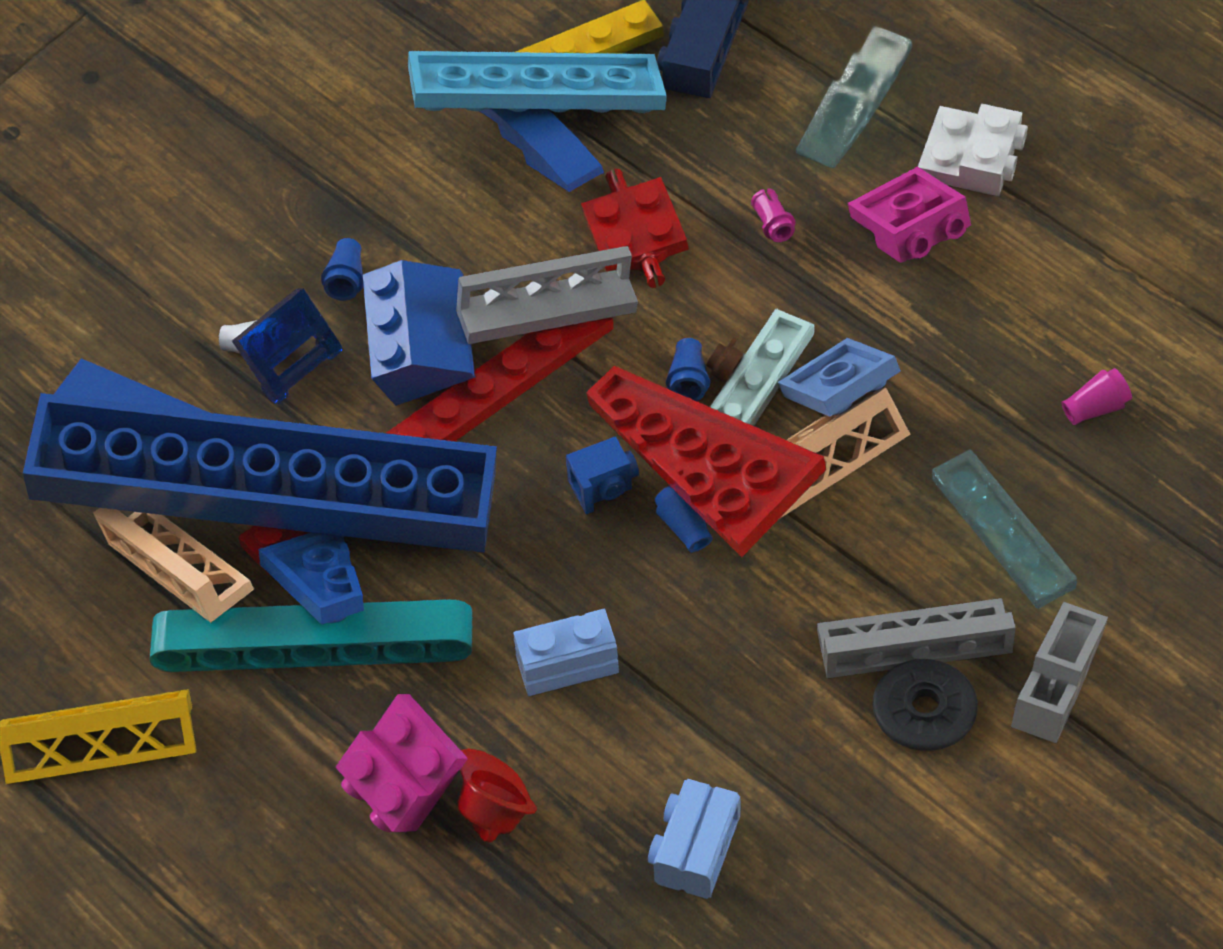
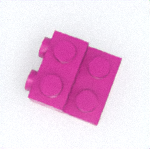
M919 167L847 203L850 217L874 233L877 248L900 263L913 258L924 257L932 246L941 241L958 239L965 233L966 228L971 226L966 197Z
M398 694L373 731L359 732L336 765V769L344 776L341 782L344 791L356 799L365 800L373 809L370 819L375 826L389 833L409 832L418 830L468 758L410 694Z

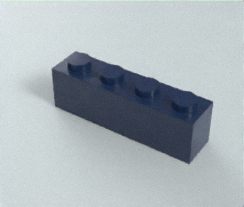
M682 0L680 18L674 17L671 23L668 47L662 46L657 61L659 71H662L665 89L711 98L749 0Z

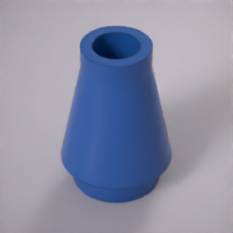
M344 238L337 242L336 249L321 275V283L326 294L336 300H350L363 288L362 248L354 239Z
M684 338L676 344L675 355L666 378L667 389L695 401H699L704 397L710 387V379L703 359L701 343L693 338Z
M671 486L658 493L655 497V503L658 506L656 514L685 544L689 552H697L712 542L713 538L708 531L706 521Z

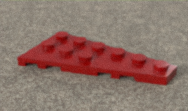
M613 366L586 392L589 405L741 557L753 547L827 470L825 459L822 455L616 366Z

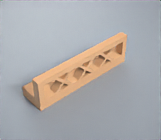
M887 388L866 393L852 402L851 407L847 411L830 417L824 415L787 439V441L815 453L825 448L823 456L827 470L781 518L910 435ZM883 411L893 432L882 439L868 436L872 417ZM860 425L858 433L852 431ZM842 436L857 439L853 457L847 462L833 459L836 442ZM866 442L873 444L872 446L865 449ZM831 465L837 466L836 469L829 473Z
M99 508L93 512L111 547L210 623L254 590L251 581L163 515L134 512L127 517L119 510ZM148 522L154 525L152 534H149L141 527ZM179 544L178 552L174 553L165 545ZM205 563L204 571L201 573L192 564ZM223 583L233 584L219 596L213 586Z

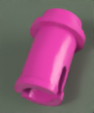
M764 189L760 190L752 197L751 205L763 223L762 231L764 235L774 242L788 240L795 231L794 217L791 213L784 210L778 195L773 189H767V194L771 200L768 199Z

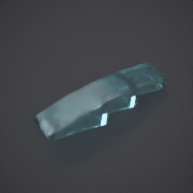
M874 26L861 52L852 55L839 82L833 80L796 148V153L834 169L854 144L887 94L913 48L912 41Z

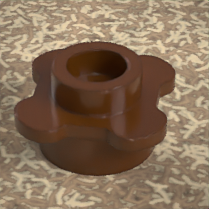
M733 337L727 347L719 343L709 358L706 366L712 369L709 376L710 384L715 377L726 383L742 360L745 353L734 347L738 340L737 338Z

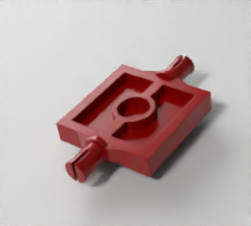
M614 169L615 181L610 170L606 173L605 179L608 182L611 193L581 203L582 211L598 251L628 246L632 255L630 270L642 269L647 284L651 288H656L655 275L658 285L661 286L665 282V277L659 263L671 255L689 250L687 238L664 182L659 177L627 187L623 172L620 169ZM617 264L605 266V271L617 270Z

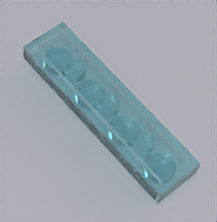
M971 449L933 469L932 480L1037 609L1076 588L1077 577Z

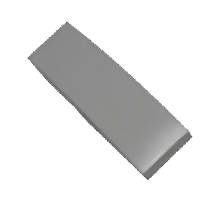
M1063 602L1035 656L1032 671L1017 699L1011 724L1012 728L1057 743L1084 683L1106 627L1108 617Z

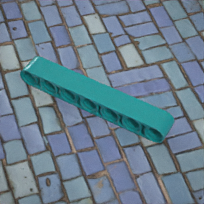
M459 600L363 603L364 611L349 615L342 621L322 625L302 605L229 608L211 623L193 609L162 611L153 617L150 663L153 667L162 671L186 672L459 661L467 658L472 652V608L467 603Z

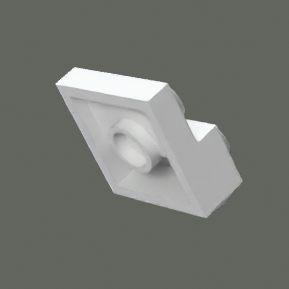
M981 104L978 114L940 106L918 167L946 185L999 196L1004 181H1012L1017 164V156H1013L1015 149L1022 150L1025 144L1028 126L1021 124L1022 112Z

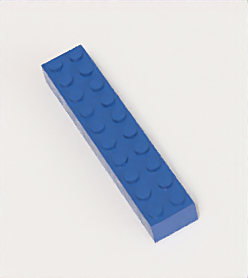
M40 393L23 469V477L30 500L485 553L496 474L497 446Z

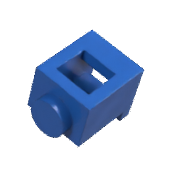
M616 436L566 455L568 482L585 514L594 512V503L604 499H615L625 491L631 490V478L639 476V468L633 453L630 450L624 452Z

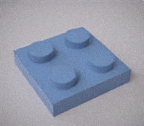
M846 338L780 380L778 384L785 398L830 417L847 411L851 407L852 402L866 393L881 389L886 385L889 378L901 370L895 356Z

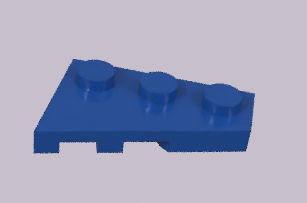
M310 532L258 549L260 565L321 625L339 622L349 615L364 611L363 594L355 568L351 564L349 548L344 541V536Z

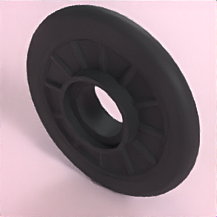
M932 659L910 660L893 667L880 679L873 695V712L882 731L894 742L909 749L919 751L940 750L960 741L971 730L978 711L977 696L967 677L955 667ZM929 696L938 703V708L930 713H921L912 706V702L918 697Z

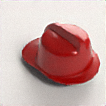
M470 748L461 750L468 759L459 770L463 777V783L458 800V810L472 823L474 830L485 842H493L499 834H510L526 814H535L537 807L531 800L523 781L512 768L495 756L481 750Z

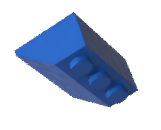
M400 260L363 274L371 378L395 406L475 378L472 346L467 343L456 311L458 278L464 276L460 269Z

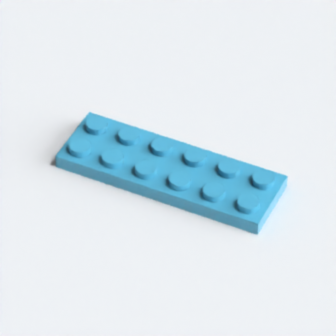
M409 51L408 70L415 108H424L430 111H440L444 108H466L470 111H483L490 108L508 109L515 112H522L527 109H549L554 112H565L569 109H590L600 113L610 110H632L638 113H647L651 110H665L667 95L655 54Z

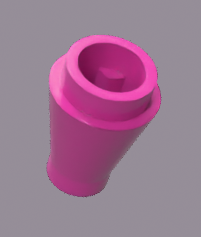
M1116 368L1108 372L1102 369L1070 398L1062 401L1061 404L1069 421L1076 425L1082 421L1124 409L1125 403L1132 400V394L1126 380Z

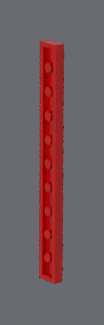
M613 317L527 333L474 370L475 378L453 385L390 429L386 434L457 441L613 330ZM252 526L238 537L241 547L269 574L260 565L258 549L310 532Z

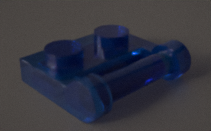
M304 288L292 291L232 340L261 383L263 393L274 404H279L288 397V390L327 358L332 360L343 351L341 343ZM314 336L316 345L278 376L273 368Z

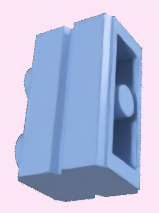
M605 609L513 632L516 658L528 696L619 673L617 645Z
M687 779L684 780L679 795L670 794L663 817L664 822H668L664 836L657 834L654 836L648 854V863L654 865V880L658 885L678 891L682 889L688 894L706 899L711 898L741 815V800L737 792L719 787L711 788L709 784Z

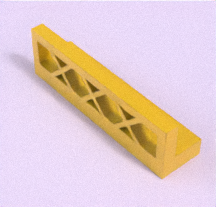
M187 689L3 719L0 721V754L5 782L10 784L196 753L197 749L190 714L192 710L190 691ZM180 718L184 743L165 746L150 735L159 721ZM151 722L146 731L136 726L137 724ZM126 727L140 737L130 752L119 754L102 742L113 728ZM104 730L98 739L88 733ZM76 734L93 745L84 759L70 761L55 751L65 736ZM56 738L51 747L41 741ZM145 741L154 747L139 750ZM29 742L45 753L36 767L15 771L11 745ZM97 749L107 755L91 758ZM49 757L58 762V764L44 766Z

